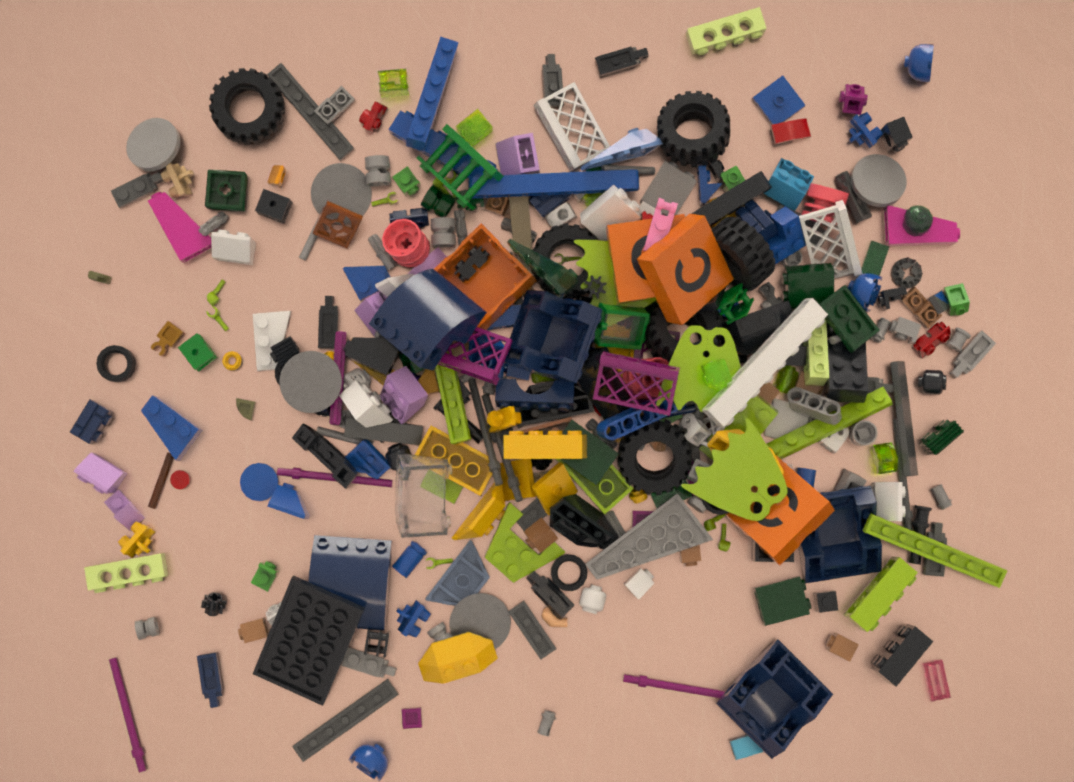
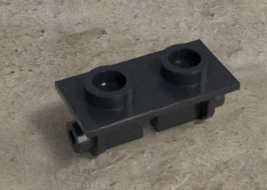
M474 246L467 253L469 257L465 261L460 260L454 267L456 269L454 274L459 272L460 276L458 278L462 282L468 281L476 272L472 267L473 264L480 268L489 260L490 254L486 250L482 252L480 250L482 246L478 248Z

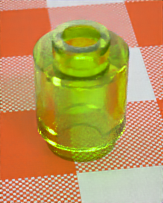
M785 365V367L779 370L775 385L780 392L788 394L789 390L794 388L799 374L796 371V367Z

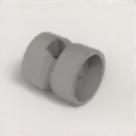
M373 155L365 157V169L368 170V173H366V185L386 186L391 184L390 172L387 171L390 168L389 156Z
M440 217L431 219V231L434 232L431 235L432 247L448 248L456 246V235L453 234L455 218Z
M859 421L849 428L848 438L856 446L870 445L877 438V428L870 421Z

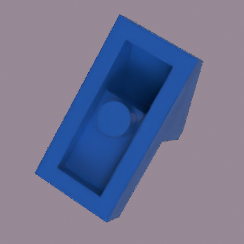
M699 165L697 168L700 207L704 206L723 184L707 183L710 182V170H706V165Z

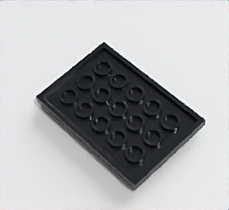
M293 575L253 675L323 706L365 607Z

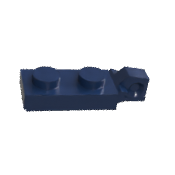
M216 652L198 655L197 662L202 695L204 694L205 699L209 698L210 708L219 707V696H223L218 654Z

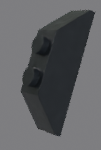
M789 301L749 313L747 316L730 324L724 322L721 325L722 328L727 329L731 334L736 351L747 356L755 353L788 318L792 313ZM721 336L720 341L723 345L725 343L724 336Z
M554 381L530 385L526 392L529 394L544 393L551 388ZM574 383V410L569 409L567 412H562L558 409H550L549 411H541L538 408H530V410L514 409L515 412L521 413V424H518V427L592 413L594 412L593 404L583 388Z
M577 494L565 496L550 507V527L578 546L606 549L618 539V535L604 514Z

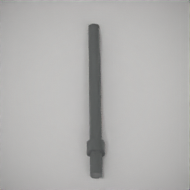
M469 379L468 384L489 459L488 467L493 474L495 485L500 486L503 484L500 474V462L496 459L476 380Z
M484 394L481 397L488 415L494 409L489 394ZM501 431L494 433L508 477L507 483L509 488L512 489L515 501L520 502L523 500L519 488L520 482L518 477L515 476L510 459H504V439Z
M894 419L893 427L899 482H902V486H905L906 490L905 498H902V506H905V517H902V519L904 520V527L912 530L911 518H913L912 510L910 511L907 477L904 476L898 422L897 419Z

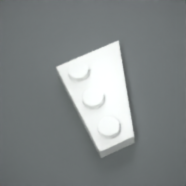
M292 311L253 314L257 371L275 370L277 363L273 361L270 355L272 352L270 347L284 340Z

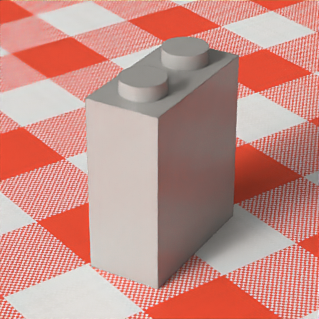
M664 161L641 198L640 203L644 201L656 208L658 198L664 199V202L678 203L674 214L677 215L697 180H695V176L690 172L685 171L684 173L679 170V166L675 163ZM664 209L661 210L662 215H668L669 211Z

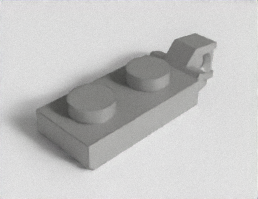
M980 331L955 358L956 360L953 364L956 366L949 374L955 379L962 372L967 374L972 371L996 343L987 334Z
M348 647L342 662L344 667L375 677L383 678L384 674L395 676L397 668L389 666L388 660H385V658L370 653L364 655L363 651Z

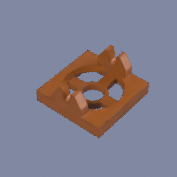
M327 201L325 207L323 206L322 212H320L312 234L348 249L363 216ZM331 213H339L338 218L333 220L326 218V216ZM345 216L350 219L351 227L345 226L343 222ZM334 222H339L342 224L343 228L340 230H335L332 227V224ZM323 223L330 227L331 233L326 231ZM338 233H347L344 236H336Z

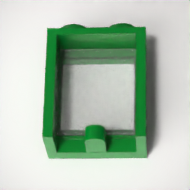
M599 302L598 308L603 309L601 313L602 319L596 327L594 342L601 347L641 350L642 343L645 341L646 327L650 321L649 313L643 307L608 305Z

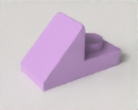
M119 489L104 502L114 513L113 517L129 531H131V526L136 521L140 523L145 519Z

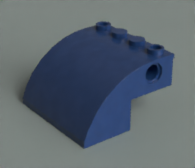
M428 269L417 273L399 285L383 302L369 325L419 368L433 371L453 341L466 344L487 311L435 269Z
M527 290L510 336L513 342L504 363L544 377L577 383L582 376V367L589 356L588 350L590 344L595 339V330L602 319L601 313L603 309L585 301L564 300L547 291Z
M871 485L826 493L821 492L820 494L831 503L835 511L815 531L810 533L798 547L805 584L881 572V540L863 532L870 513L876 515L877 502Z
M314 535L308 582L365 607L356 629L385 631L389 599L388 583L392 558V541Z
M777 639L737 677L716 704L773 759L786 750L803 726L818 716L833 693Z

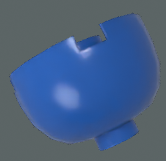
M919 44L911 49L909 56H905L904 67L908 68V73L914 80L930 82L934 44Z
M872 273L859 275L855 281L851 280L848 286L849 291L867 313L871 311L868 309L869 305L874 306L881 289V285H878L879 280L882 281V277Z
M369 744L361 745L349 757L351 763L354 761L358 763L356 768L373 779L377 776L378 781L383 778L388 769V759L383 754L385 750L378 744L374 746Z

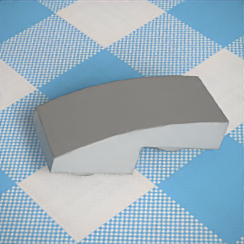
M341 86L329 99L326 98L314 112L329 125L355 101V98Z

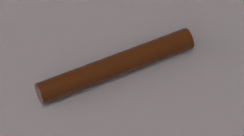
M169 452L166 454L148 507L153 509L156 508L173 461V456Z

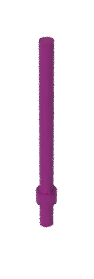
M295 467L293 469H277V475L289 476L292 479L308 478L336 481L332 477L333 473L305 471ZM356 476L352 483L392 488L393 480Z
M117 658L109 659L133 749L131 750L132 757L135 758L138 772L140 773L146 771L142 756L144 752L138 741Z
M624 674L623 682L638 684V687L644 688L650 686L714 698H721L725 691L649 679L643 675L638 677Z

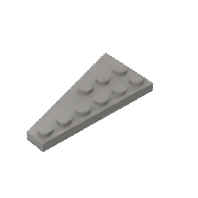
M677 493L585 565L598 580L713 539Z

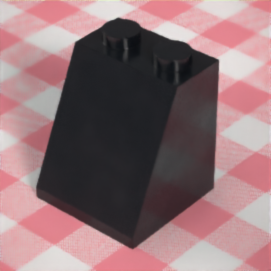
M353 337L351 341L348 340L343 349L346 358L385 377L391 373L401 352L385 338Z

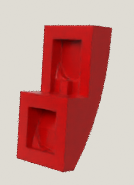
M806 118L770 126L775 145L811 137Z

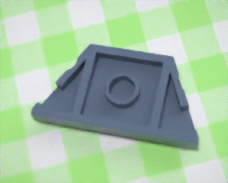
M469 540L427 595L426 601L456 606L463 598L477 594L485 585L490 576L473 541Z

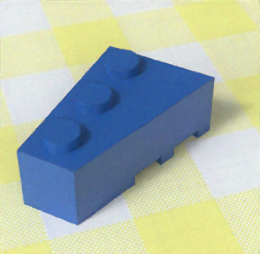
M152 395L141 409L143 415L176 461H180L203 431L157 396Z

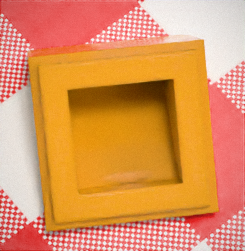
M274 165L267 183L281 187L286 174L285 167Z

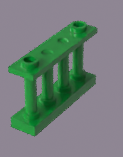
M446 124L442 128L447 134L445 136L446 139L427 161L418 156L417 159L421 162L419 166L426 173L431 172L458 197L457 202L464 209L468 206L474 210L475 207L469 202L489 179L491 180L494 177L499 182L504 176L453 128ZM456 142L459 145L458 151L437 172L432 165L451 144L454 145ZM469 154L472 157L470 159L471 162L450 184L444 177L463 156ZM482 166L484 168L483 175L463 196L457 191V188L476 167Z

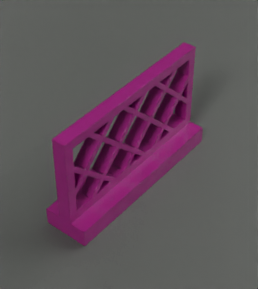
M477 327L467 341L474 340L476 348L467 352L464 343L457 342L450 345L447 350L450 354L445 353L438 365L497 385L499 372L513 340ZM486 335L489 342L479 346L476 338ZM499 341L506 342L504 348L496 352L493 344ZM461 345L464 353L457 357L454 356L452 349ZM491 345L493 354L484 358L481 350ZM478 351L481 360L474 363L471 362L469 355ZM496 357L497 365L495 369L488 368L486 361Z
M603 351L600 357L593 399L670 416L680 372L679 367ZM604 366L612 368L615 372V375L608 380L603 374ZM625 371L631 372L635 379L627 384L620 375ZM648 375L651 376L654 383L645 388L640 378ZM618 377L624 386L614 391L609 381ZM664 379L673 381L672 388L666 392L659 384ZM637 381L643 390L634 395L628 386ZM605 384L612 392L607 397L598 395L599 388ZM657 385L662 394L653 399L647 390ZM626 388L631 396L626 401L621 400L616 394ZM644 392L650 400L645 405L640 404L636 399L637 396ZM664 396L668 402L667 410L659 408L655 401Z

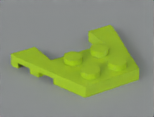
M509 502L484 557L514 583L562 556L565 550L554 542L541 553L535 552L510 529L523 513Z

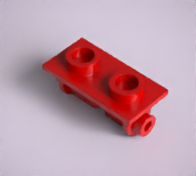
M942 321L940 323L937 322L927 331L931 336L930 338L923 334L916 340L913 348L917 352L920 350L922 359L926 355H931L940 343L943 344L950 338V326L946 327Z

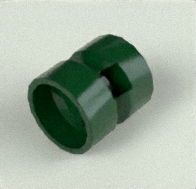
M432 185L425 194L421 206L429 211L434 210V214L438 217H446L451 211L456 198L448 193L443 194L442 189Z

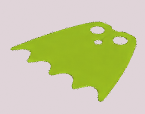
M574 240V243L581 246L585 251L584 256L576 262V265L588 272L586 281L590 282V276L592 275L594 279L601 276L600 281L607 283L603 286V290L606 293L600 292L599 299L592 295L591 305L598 307L599 302L608 305L645 308L656 301L655 297L643 301L617 304L613 280L614 269L609 254L608 241ZM592 282L590 289L598 292L597 289L600 288V285ZM582 283L580 287L585 289L587 285ZM608 314L606 322L608 326H611L629 317V315Z
M693 325L688 327L681 336L669 362L670 366L680 368L673 400L677 409L681 410L688 401H694L700 412H703L702 409L741 368L733 338L727 329L715 327L712 330H705L702 326ZM697 332L701 335L702 340L700 344L693 345L690 342V336ZM719 334L725 338V343L721 347H717L713 343L714 337ZM708 351L709 357H704L703 352ZM663 380L661 387L665 392L672 388L673 381ZM663 396L662 398L657 400L656 405H661V403L665 400V397Z
M746 418L745 433L740 435L729 432V448L725 451L713 449L711 451L713 464L710 467L696 466L697 482L694 484H681V486L720 509L748 520L760 521L769 514L770 507L774 503H779L786 497L787 485L767 444L750 419ZM771 484L779 486L780 493L777 496H770L767 489ZM752 486H757L758 491L756 493L751 491ZM753 502H760L763 509L760 513L755 514L751 512L750 505Z

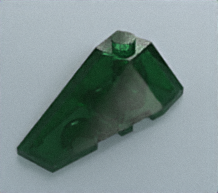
M512 239L507 241V244L560 298H563L578 284L576 279L578 275L571 268L567 270L564 266Z

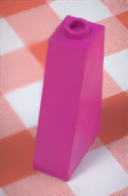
M157 192L151 196L152 199L148 200V203L182 263L212 248L211 237L209 235L203 236L199 233L200 226L168 194Z
M894 206L884 208L885 247L952 245L960 239V228H957L956 222Z

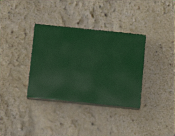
M843 285L819 304L828 314L825 320L851 353L880 331L846 285Z
M571 420L562 432V435H568V431H582V435L587 434V458L561 460L597 485L617 458L618 452Z

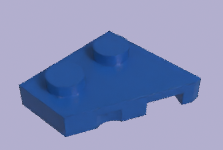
M385 266L343 268L360 301L379 291L375 284L390 278Z
M363 439L345 456L357 472L366 473L375 479L381 477L391 468L387 459L367 439Z

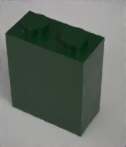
M820 263L785 266V273L782 274V284L785 285V291H782L783 302L789 301L791 309H796L806 298H813L820 304L834 293V268L832 264Z
M794 576L753 587L764 626L810 614L809 609H812L809 598L805 597L804 591L807 589L804 579H801L800 576Z

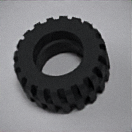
M239 68V72L235 73L234 70L228 72L229 76L226 78L222 76L219 79L221 81L220 84H215L213 87L214 94H210L209 100L211 104L209 105V111L212 113L213 122L228 139L230 138L236 143L243 142L244 145H250V142L255 144L261 143V140L264 138L268 140L271 138L270 134L272 132L276 133L279 130L277 126L282 124L284 120L282 115L285 114V107L283 105L285 102L279 88L262 71L259 73L256 69L250 68L249 71H246L245 68ZM256 91L263 97L265 102L262 114L252 122L241 123L236 121L230 113L233 99L241 92Z
M686 91L684 95L680 93L675 95L674 100L669 99L666 102V107L663 106L657 119L658 138L663 143L660 146L663 149V153L667 157L670 156L671 161L675 163L679 161L680 165L685 167L687 164H690L691 167H697V164L705 166L708 165L710 160L712 162L716 161L718 154L720 156L723 155L725 147H728L730 142V115L726 106L721 105L720 99H713L712 94L706 93L705 95L702 94V91H696V93ZM689 119L703 120L712 127L706 136L699 139L684 138L676 131L682 122Z
M727 217L711 229L734 278L729 283L733 287L742 283L743 290L752 291L774 272L776 261L773 257V251L770 250L769 244L763 239L764 237L753 226L748 225L746 221H741L738 217Z
M566 223L563 226H553L549 231L546 230L538 238L532 251L531 265L532 272L537 280L536 282L540 284L544 291L559 296L562 299L570 297L574 299L588 293V291L583 292L584 289L580 287L588 278V272L585 269L575 278L563 279L552 271L549 262L551 253L560 245H575L585 254L584 249L575 244L574 240H598L588 229L580 228V225L577 224L572 226Z
M658 304L652 311L649 324L646 327V345L649 350L652 349L650 354L654 358L661 357L670 362L679 341L670 335L667 326L673 323L666 321ZM698 311L684 323L689 326H702L705 330H712L715 327L722 328L721 322L718 321L719 316L716 312L713 313L712 311L701 313ZM699 333L697 334L700 340L698 342L692 343L693 345H698L701 343L702 337ZM720 334L716 335L713 339V343L717 347L722 336ZM704 351L703 356L709 357V352Z
M659 419L624 435V438L620 440L618 448V467H620L622 477L626 478V483L629 486L633 484L634 489L638 492L641 489L644 490V494L650 495L651 492H656V495H662V491L666 490L669 493L673 491L674 486L676 488L681 486L682 480L687 479L688 471L691 470L692 466L691 446L684 436L685 432H681L677 424L672 425L670 420L665 419L662 422ZM649 442L664 443L671 448L673 461L662 470H647L637 461L638 449Z

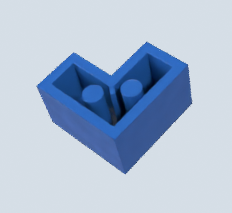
M786 206L770 215L778 233L772 238H768L766 242L769 244L770 250L773 251L775 264L806 246L799 216Z

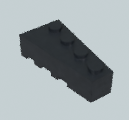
M607 347L588 350L589 356L583 364L582 376L578 383L605 420L632 407L593 399L601 354L603 351L609 352ZM606 366L603 368V374L607 380L615 375L612 368ZM618 377L609 381L614 391L624 386ZM605 384L599 388L598 395L607 397L612 392ZM625 388L616 393L621 400L626 401L629 399ZM627 419L624 420L623 426L627 424Z

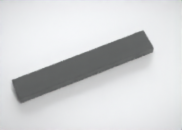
M282 63L267 74L340 161L355 150L333 122L327 125L314 112L318 105Z
M895 361L890 364L903 472L905 477L918 475L905 361Z
M386 679L292 746L302 762L306 761L398 696L399 693L390 680Z

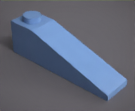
M639 128L629 130L625 137L584 164L581 170L643 157L663 143L660 138L648 129L639 130Z

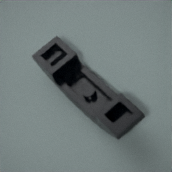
M304 423L293 435L292 439L305 451L309 450L333 473L332 477L345 489L349 487L358 473L333 444Z

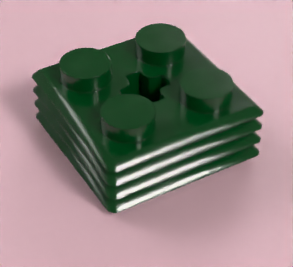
M209 169L207 172L205 207L216 210L244 211L247 174L241 171ZM226 186H228L230 192H228L225 195L224 192H222V190L226 189Z
M941 420L934 426L936 428L934 432H927L920 438L922 442L919 443V446H922L927 455H938L963 434L964 430L954 420Z

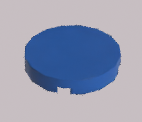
M262 463L248 466L240 478L242 492L246 497L254 501L268 500L272 497L277 485H279L276 471L269 465Z

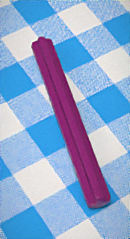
M343 331L335 333L333 360L338 366L342 378L339 395L343 392L345 352L343 349L347 340V333ZM339 395L330 406V425L337 426L341 424L342 399Z

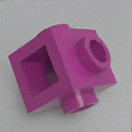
M845 84L844 91H840L839 102L842 103V112L861 115L863 106H866L868 98L863 86Z

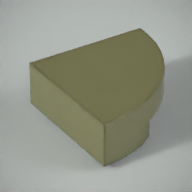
M93 271L88 273L89 279L93 281L111 284L112 277Z
M236 398V406L240 414L252 421L256 402Z

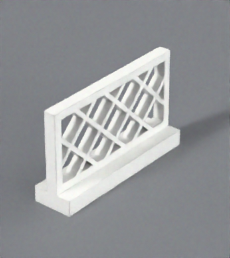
M575 82L546 98H542L533 105L570 172L589 162L610 147ZM571 88L576 95L574 101L564 98L566 91ZM551 99L559 100L558 110L551 108L548 101ZM563 102L573 105L571 114L561 111ZM576 106L584 109L585 114L583 118L574 115ZM560 115L570 117L567 127L560 125L558 121ZM572 119L582 121L580 131L570 128ZM585 123L592 124L594 128L593 135L583 132ZM569 131L579 134L577 144L569 141ZM582 135L591 138L589 147L579 145ZM594 139L601 141L605 148L600 151L592 149ZM578 148L588 151L586 159L580 161L577 155Z
M843 200L835 202V206L799 216L811 264L825 263L827 258L831 256L836 258L832 265L834 268V279L852 273L855 276L862 274L847 209ZM835 213V218L831 223L823 220L827 214ZM814 219L817 222L813 228L805 225L804 221ZM820 223L829 226L824 234L816 231ZM832 228L839 231L836 239L828 236ZM813 234L821 237L817 245L809 241ZM825 239L832 242L828 250L820 247ZM836 245L843 247V251L839 256L832 253ZM818 250L825 253L821 261L814 258ZM840 261L846 263L848 266V268L844 270L836 269Z

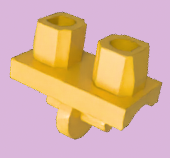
M514 406L490 411L487 415V423L491 426L489 433H496L521 424V413L515 412Z
M136 521L131 526V530L135 533L131 539L125 535L118 541L122 548L120 551L131 558L136 554L139 556L143 551L149 554L151 549L148 545L152 542L150 538L155 533L152 528Z

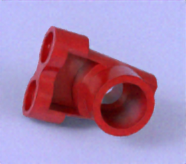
M375 101L371 111L365 109L362 112L359 122L363 124L365 129L371 132L374 129L378 130L382 124L381 117L385 114L388 107Z

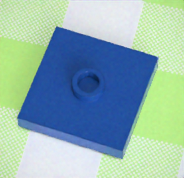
M784 76L778 78L752 98L771 125L785 122L806 106Z

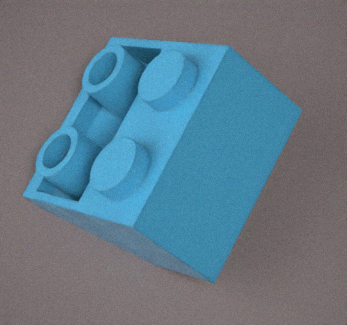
M781 158L768 180L772 188L764 194L795 211L804 198L814 176L807 170H802L795 166L791 161Z

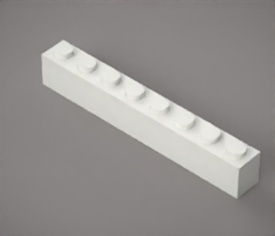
M813 298L804 299L709 401L702 411L717 426H729L734 421V416L747 407V402L750 398H754L760 393V388L763 384H767L773 379L775 371L785 366L787 358L798 352L800 344L811 338L812 331L824 324V318L828 314Z

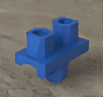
M868 112L859 116L857 114L849 121L854 127L849 130L853 136L849 141L852 143L856 140L859 145L865 142L870 149L877 143V140L883 133L878 127L871 131L866 127L872 121Z
M415 600L412 607L406 605L403 610L398 608L396 612L400 616L397 622L401 623L398 630L406 637L409 635L416 638L421 628L416 626L415 622L418 618L426 622L431 614L417 600Z

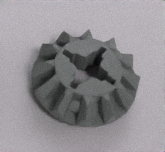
M907 257L898 260L894 264L892 278L900 287L906 286V288H911L921 281L923 272L921 265L916 260ZM912 267L910 271L912 276L904 278L905 272L903 269L907 270Z

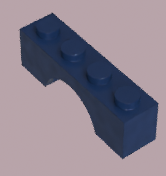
M499 379L495 393L496 407L503 409L508 406H514V408H519L520 410L538 408L541 411L558 409L562 412H567L569 409L574 410L575 384L555 380L551 388L546 392L529 394L519 387L516 379Z

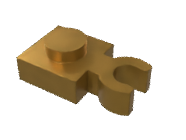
M167 321L156 335L160 338L159 342H154L151 345V349L155 350L157 346H161L162 350L158 355H165L166 347L169 345L173 348L184 332L170 321Z

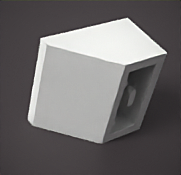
M226 230L212 232V258L219 261L253 265L256 242L247 233L237 232V235H233Z
M355 380L339 395L354 418L366 428L390 423L393 420L389 414L391 412L390 409L380 402V395L376 391L372 392L365 383L362 385Z
M872 482V491L877 502L876 516L888 521H902V517H905V506H902V498H905L906 494L905 486H902V482Z

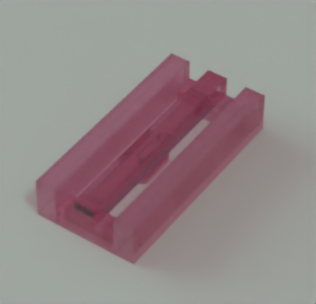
M938 659L922 663L930 701L951 698L943 660ZM936 664H938L944 694H942ZM928 666L932 667L938 696L934 695Z

